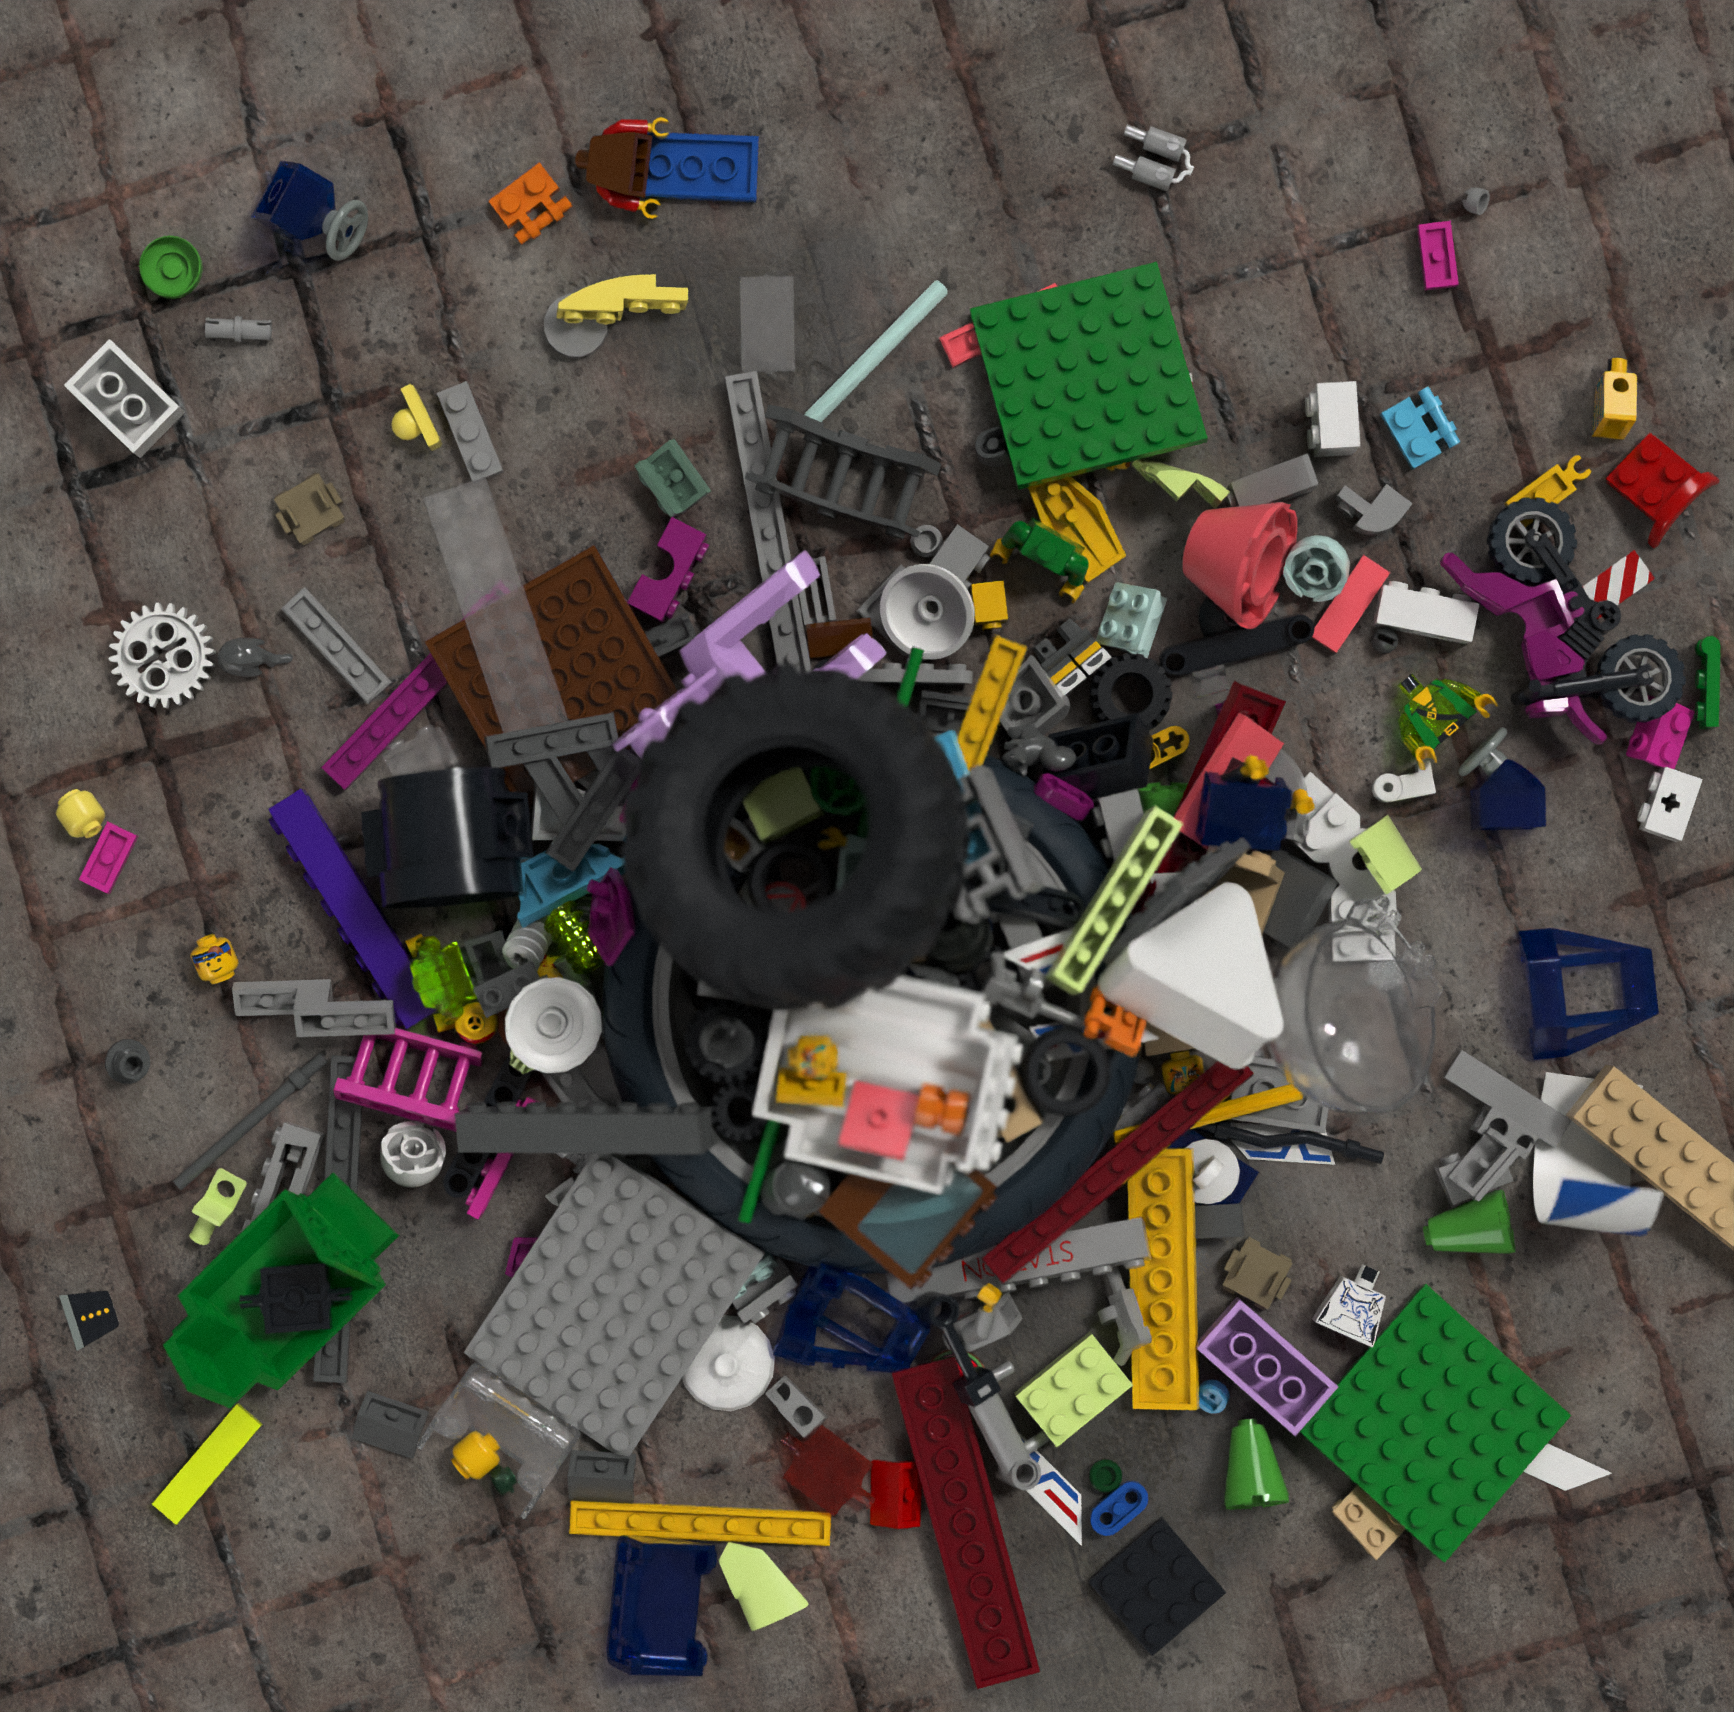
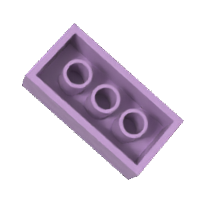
M1238 1297L1231 1302L1198 1340L1196 1349L1294 1436L1299 1433L1338 1388L1334 1382Z

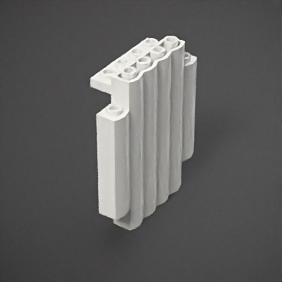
M900 974L891 986L878 992L870 987L866 989V993L837 1008L826 1009L823 1005L811 1004L809 1009L774 1010L752 1115L791 1124L784 1156L786 1158L941 1194L945 1190V1186H951L953 1183L956 1167L950 1166L951 1162L958 1163V1170L971 1172L974 1167L988 1170L992 1162L998 1163L1002 1143L996 1142L999 1129L1005 1130L1009 1111L1003 1109L1005 1098H1012L1016 1078L1010 1077L1013 1064L1019 1065L1023 1045L1018 1044L1019 1036L980 1027L981 1022L987 1023L991 1003L985 1002L987 994ZM801 1035H827L831 1038L833 1044H838V1069L834 1072H847L844 1107L776 1102L780 1068L796 1069V1067L789 1066L790 1046H796V1042ZM855 1080L920 1095L924 1083L942 1086L945 1093H949L952 1089L971 1093L968 1115L962 1135L942 1132L941 1127L938 1125L934 1129L914 1125L904 1161L841 1147L838 1144Z

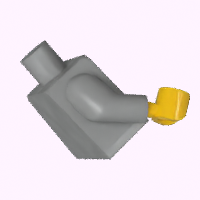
M987 1283L977 1296L982 1303L961 1313L953 1324L967 1352L976 1350L1011 1334L1023 1319L1010 1293L1001 1294V1291L991 1283ZM942 1333V1337H943V1340H944L946 1346L948 1347L949 1350H951L950 1347H949V1345H948V1343H947V1341H946V1339H945V1337H944V1335H943V1333Z

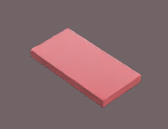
M1238 713L1174 816L1176 820L1183 824L1179 831L1206 850H1208L1211 842L1220 845L1221 841L1225 839L1214 831L1224 815L1211 806V800L1216 792L1218 777L1225 773L1232 757L1244 763L1247 756L1254 755L1258 760H1265L1269 769L1284 743L1247 716Z

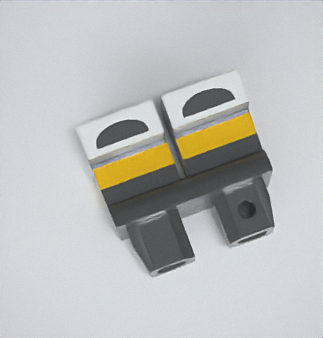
M1068 619L1056 629L1067 643L1057 651L1047 638L1033 648L1035 655L1041 662L1042 668L1063 695L1070 693L1112 658L1086 628L1082 630L1071 619Z

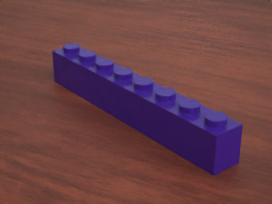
M299 789L269 808L268 810L272 815L268 819L269 823L278 835L283 833L289 844L285 847L294 862L301 861L305 867L306 872L303 873V876L312 890L318 888L324 899L320 903L330 918L335 915L341 924L337 930L347 945L352 943L358 951V954L354 957L364 972L370 970L376 980L372 983L376 993L382 1000L386 997L388 1000H393L395 1023L399 1027L404 1025L406 1029H411L443 1009V1007L423 1003L411 968L415 965L414 961L306 790Z

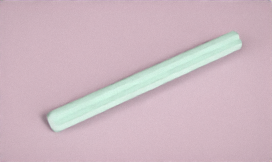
M934 281L807 410L805 415L822 422L947 295L948 290L941 282Z

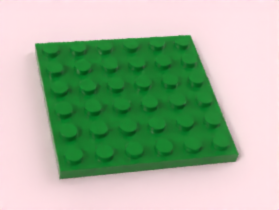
M1157 262L970 308V316L1018 490L1207 442L1208 437Z
M1423 1284L1378 1335L1373 1347L1369 1346L1336 1384L1338 1388L1299 1433L1434 1556L1445 1563L1572 1415L1427 1284Z

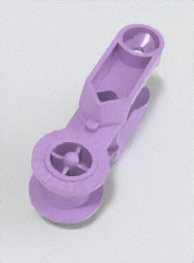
M806 550L782 566L679 650L689 673L680 681L684 688L678 690L654 710L651 708L643 709L638 716L639 722L612 744L616 752L630 744L641 758L642 751L650 740L664 739L673 721L677 707L684 702L692 699L702 703L719 687L726 676L741 673L748 680L765 673L740 639L760 623H766L775 615V611L820 576L813 558ZM867 633L865 635L861 634L822 667L815 668V670L837 669L848 672L849 677L858 679L883 658L887 652L879 642L871 638Z

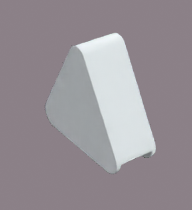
M1223 883L1131 942L1104 970L1098 980L1100 992L1110 1002L1123 1007L1125 1010L1145 1019L1150 1024L1234 1069H1241L1250 1064L1254 1059L1255 1052L1265 1042L1276 1039L1283 1030V1018L1254 904L1249 893L1235 883Z

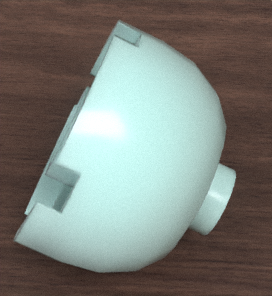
M1309 536L1303 538L1292 547L1285 560L1283 575L1288 587L1296 595L1313 598L1312 601L1315 602L1327 601L1340 594L1349 578L1350 561L1345 549L1336 540L1328 536Z

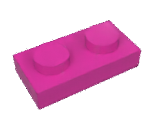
M1451 221L1419 224L1417 232L1425 290L1457 287L1459 283Z
M107 821L79 880L110 894L139 836Z

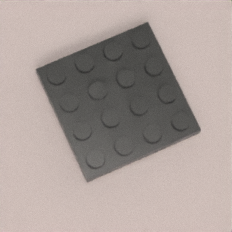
M1243 837L1233 844L1226 841L1214 853L1210 851L1198 863L1193 862L1181 874L1177 872L1170 877L1163 885L1166 889L1162 893H1156L1144 904L1147 909L1143 913L1138 912L1125 924L1128 929L1124 933L1121 931L1116 934L1109 946L1110 949L1102 957L1105 964L1109 966L1131 942L1203 897L1251 846Z

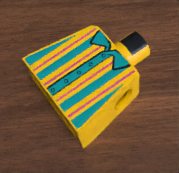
M1611 358L1608 359L1607 371L1602 374L1596 385L1592 437L1624 440L1636 422L1637 375L1627 373L1626 359Z

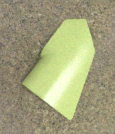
M733 1542L727 1543L719 1558V1563L735 1599L739 1600L751 1631L768 1626L808 1606V1601L762 1549Z

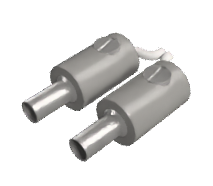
M1127 124L1124 135L1143 142L1142 149L1179 162L1183 153L1185 155V166L1189 170H1184L1175 179L1173 176L1176 169L1142 156H1139L1138 161H1134L1117 154L1112 165L1131 171L1133 173L1131 179L1167 192L1171 183H1179L1185 175L1192 174L1194 167L1190 165V154L1184 149L1187 139L1150 126L1149 131H1144Z

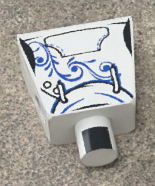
M1362 1264L1355 1281L1340 1276L1314 1314L1312 1320L1373 1347L1386 1297L1372 1290L1380 1272Z

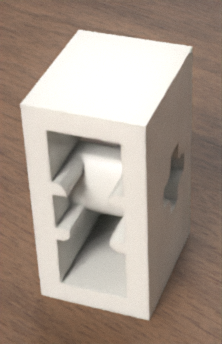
M1668 767L1659 768L1658 773L1653 772L1648 784V790L1652 791L1648 803L1643 802L1637 817V821L1641 822L1639 830L1674 842L1682 841L1703 779ZM1670 796L1669 802L1674 804V807L1665 811L1666 805L1661 803V799Z

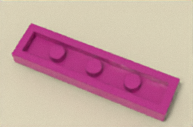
M529 1096L526 1097L524 1102L518 1100L516 1107H526L528 1103L539 1101ZM498 1153L494 1160L491 1158L487 1160L480 1174L485 1177L479 1189L476 1187L472 1189L465 1203L470 1206L467 1214L476 1219L482 1217L514 1153Z

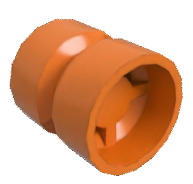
M924 1083L917 1103L914 1125L934 1129L938 1125L941 1127L942 1132L961 1136L968 1115L971 1093L955 1089L945 1093L942 1086Z

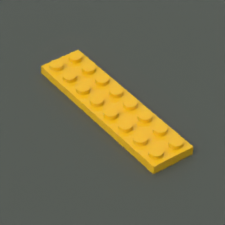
M1167 1148L1128 1180V1219L1141 1217L1144 1220L1151 1260L1144 1261L1145 1266L1130 1269V1288L1134 1290L1144 1320L1143 1324L1148 1326L1152 1337L1150 1343L1133 1350L1131 1353L1133 1409H1199L1198 1349H1196L1198 1345L1195 1182L1193 1181L1194 1148Z

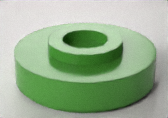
M163 236L152 241L144 249L140 258L139 269L143 282L153 293L163 298L176 299L188 295L197 287L202 277L203 264L198 251L187 240L177 236Z

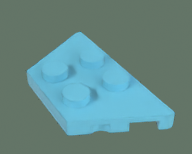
M592 844L575 871L569 870L545 853L546 850L534 856V858L521 863L524 894L518 895L521 901L520 912L517 915L522 928L588 894L587 885L589 881L593 879L601 882L610 867L618 870L620 875L625 874L623 857L619 858L611 854L609 848Z

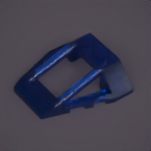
M1555 928L1518 931L1521 963H1526L1533 1022V1027L1529 1028L1533 1060L1569 1056L1659 1014L1652 949ZM1556 944L1601 949L1604 951L1559 955ZM1619 962L1624 1009L1567 1015L1561 968ZM1610 1024L1567 1039L1568 1028Z
M819 1263L817 1266H809L796 1290V1294L792 1297L773 1349V1355L802 1365L815 1366V1361L833 1363L832 1368L845 1369V1364L866 1366V1371L891 1373L910 1367L928 1336L931 1325L923 1322L918 1317L916 1311L870 1280L824 1263ZM845 1289L892 1316L896 1321L881 1347L875 1346L824 1316L823 1313L832 1298L839 1300ZM817 1326L862 1353L814 1346Z

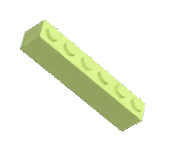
M1156 806L1145 811L1080 921L1047 972L1045 979L1072 996L1082 992L1183 825L1181 822Z

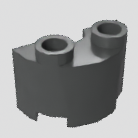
M502 930L464 942L465 946L460 947L465 965L472 964L476 974L475 977L471 978L473 989L477 985L513 969L503 957L502 949L506 941Z

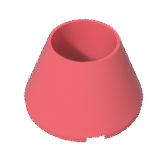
M1277 502L1207 509L1200 514L1189 533L1182 561L1185 577L1241 627L1253 629L1260 625L1268 616L1280 593L1275 592V589L1283 574L1285 560L1297 540V515L1295 510L1289 509L1290 504Z

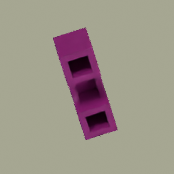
M671 517L657 547L673 558L674 569L670 576L663 580H653L642 574L627 601L629 606L661 623H664L666 617L672 619L680 602L676 601L680 590L686 591L695 574L691 572L696 560L702 562L710 545L705 543L708 539L707 535Z

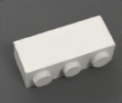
M1389 581V586L1383 585L1379 590L1372 626L1387 627L1396 631L1468 645L1473 640L1479 604L1471 602L1472 598L1467 595L1453 594L1452 598L1440 596V591L1436 589L1421 587V591L1418 592L1408 590V584Z

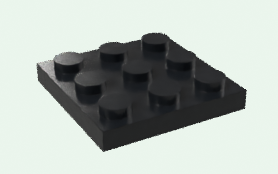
M1160 1517L1088 1579L1092 1587L1152 1657L1226 1594L1222 1586L1163 1517Z

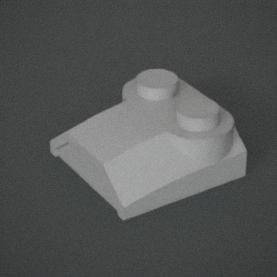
M1032 655L1019 667L1001 714L1000 722L1007 732L1010 727L1034 724L1045 735L1067 716L1070 702L1068 697L1059 691Z

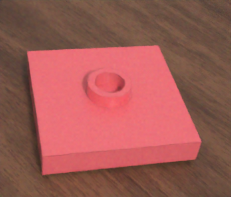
M855 1080L838 1141L839 1146L904 1161L914 1127L919 1095Z

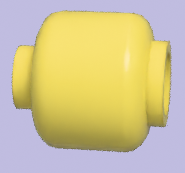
M75 789L63 795L58 801L57 818L70 836L75 838L84 836L85 838H91L100 832L105 812L91 792Z

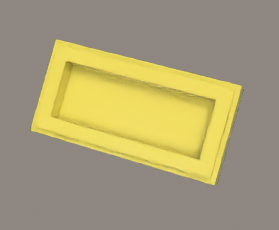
M411 384L401 388L409 408L399 410L392 418L391 426L395 435L403 440L415 439L422 432L431 451L441 447L440 437L416 388Z

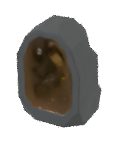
M733 818L727 833L725 858L739 872H745L752 867L755 859L767 846L747 825Z

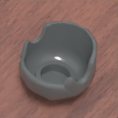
M722 1014L712 1018L704 1026L699 1044L703 1054L711 1062H718L728 1068L745 1060L752 1051L754 1038L751 1030L743 1021L735 1016Z

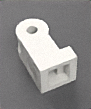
M1430 761L1424 762L1425 770H1421L1418 763L1415 764L1416 773L1401 776L1386 773L1377 777L1372 785L1374 797L1378 801L1389 803L1435 794L1436 790Z

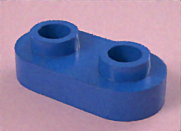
M1126 1481L1093 1507L1090 1513V1522L1093 1529L1100 1535L1110 1536L1117 1533L1140 1514L1148 1503V1494L1144 1486L1136 1481ZM1129 1491L1137 1493V1499L1132 1503L1125 1500V1495ZM1109 1512L1112 1514V1520L1106 1524L1100 1521L1101 1514Z

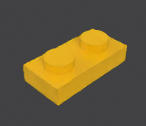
M780 1068L776 1102L844 1107L847 1072L832 1071L827 1079H803L797 1075L796 1069Z

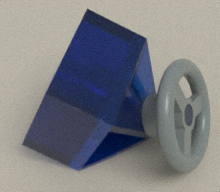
M280 161L251 218L283 237L305 240L324 233L327 235L326 250L328 255L333 260L340 261L348 258L361 243L368 224V210L362 201L351 200L336 211L334 184L301 163ZM358 210V213L353 218L347 216L351 211ZM356 228V231H355V233H354L352 239L350 240V237L352 236V234H353V232H354V229ZM336 239L340 241L338 250H336Z
M1504 727L1492 733L1458 769L1460 776H1466L1477 766L1487 774L1470 791L1471 830H1536L1546 827V788L1529 770L1511 759H1506L1507 757L1496 749L1507 735V730Z

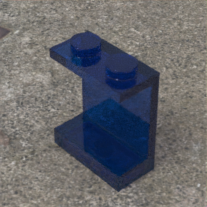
M1205 772L1196 827V835L1201 845L1221 846L1226 841L1233 844L1243 837L1251 846L1250 849L1279 851L1281 839L1284 840L1287 834V822L1284 820L1286 809L1291 807L1292 791L1288 788L1282 777H1276L1274 785L1223 782L1218 773Z

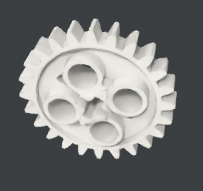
M156 603L154 612H151L146 605L142 606V616L133 611L130 612L133 622L130 624L122 620L121 624L125 631L123 633L114 631L113 633L120 639L119 643L109 645L110 648L117 651V655L109 657V661L118 663V667L114 668L111 673L123 676L117 685L123 687L129 684L126 695L131 697L139 692L137 702L142 704L149 697V704L154 708L159 700H161L164 708H169L170 699H173L180 706L182 705V695L193 700L194 696L191 689L196 688L203 691L204 688L199 682L200 679H211L210 675L204 672L205 668L215 667L214 663L207 660V656L215 654L216 651L206 648V645L213 641V637L202 636L208 627L204 624L195 626L199 618L195 614L186 619L187 609L184 607L175 614V605L169 603L166 611H163L160 603ZM165 625H172L174 629L173 637L168 641H162L159 637L160 629ZM182 638H186L185 644L169 651ZM139 643H144L147 647V654L143 659L136 660L133 657V648ZM160 648L165 651H169L165 655L167 659L166 662L156 660L150 666H148L144 672H138V669L141 666L146 665L159 657V653L157 651ZM184 651H189L192 655L191 664L186 668H180L177 663L178 656ZM162 669L165 673V681L162 685L154 687L151 683V675L154 671Z

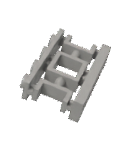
M981 764L968 770L970 775H963L959 778L966 792L963 794L965 806H969L981 799L989 815L981 813L969 819L967 814L969 834L982 828L992 852L970 864H967L965 860L964 878L969 879L979 873L984 886L967 894L963 883L961 896L954 912L960 920L964 919L972 924L980 922L979 918H985L990 915L984 899L1006 887H1009L1012 896L1018 899L1024 897V894L1027 892L1034 894L1045 888L992 771ZM1008 857L1015 875L1008 872L996 878L991 866Z

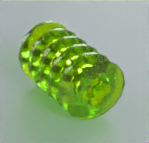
M570 900L549 914L543 928L547 933L551 934L550 938L552 941L558 944L559 951L565 954L566 961L572 964L573 971L579 975L586 974L602 965L604 960L588 936V932L586 933L589 929V920L579 922L584 914L581 910L572 912L577 904L574 900Z

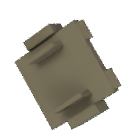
M317 472L305 478L304 482L292 489L284 490L277 494L274 498L280 509V512L275 515L288 536L294 533L298 542L303 546L315 540L313 537L331 526L335 528L345 522V517L338 507L344 504L333 483L325 484Z
M1248 1237L1240 1251L1233 1248L1223 1266V1269L1228 1271V1274L1222 1283V1289L1232 1294L1236 1292L1255 1302L1254 1306L1265 1311L1269 1309L1275 1297L1283 1298L1292 1280L1286 1277L1293 1264L1291 1263L1292 1259L1281 1253L1278 1256L1261 1247L1260 1242Z

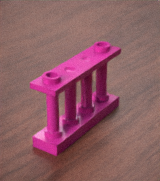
M398 1028L395 1029V1034L363 1035L351 1075L346 1077V1080L337 1077L334 1096L335 1099L456 1132L455 1113L459 1112L457 1104L469 1066L472 1064L481 1067L483 1054L481 1051H478L476 1046L469 1043L461 1042L459 1045ZM378 1038L395 1044L382 1085L374 1088L365 1085L363 1078L375 1040ZM407 1047L426 1052L414 1092L409 1094V1097L396 1094L397 1091L394 1089ZM438 1056L457 1060V1064L445 1102L439 1106L428 1103L426 1094Z

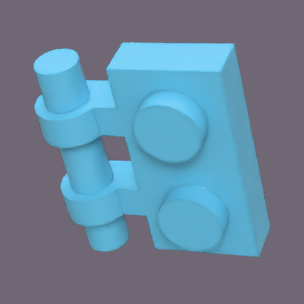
M1429 386L1418 392L1424 403L1416 408L1410 397L1380 414L1411 470L1442 453L1436 444L1438 440L1444 438L1449 448L1460 443L1455 433L1457 430L1453 421H1448L1440 407L1442 405L1441 400L1438 396L1435 397ZM1427 413L1431 415L1438 427L1432 433L1429 432L1421 418Z

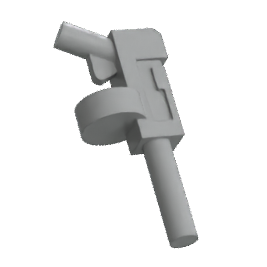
M995 952L991 955V972L981 987V993L987 994V1002L993 1005L998 1002L1034 1019L1037 1013H1040L1071 1028L1083 1030L1085 1026L1083 1023L1084 1018L1043 1001V993H1040L1045 981V973L1031 968L1027 972L1022 984L1014 981L1016 974L1005 969V955L1001 952Z
M1115 1266L1112 1267L1113 1272L1107 1274L1113 1295L1108 1297L1111 1306L1097 1313L1102 1326L1117 1323L1119 1329L1117 1337L1120 1348L1114 1356V1362L1123 1366L1126 1364L1132 1351L1150 1343L1152 1337L1148 1326L1143 1324L1144 1320L1133 1288L1125 1289L1119 1268Z

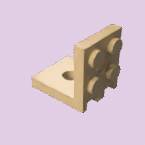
M1222 840L1220 845L1211 842L1207 853L1210 851L1214 853L1226 840ZM1253 850L1251 856L1244 854L1206 894L1223 883H1235L1243 887L1252 898L1262 936L1285 873L1275 866L1276 861L1271 859V856Z

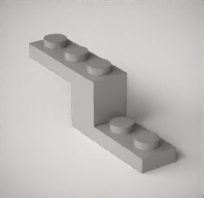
M331 979L233 982L232 994L236 1016L294 1014L297 1037L395 1034L396 1024L393 1000L334 1002Z

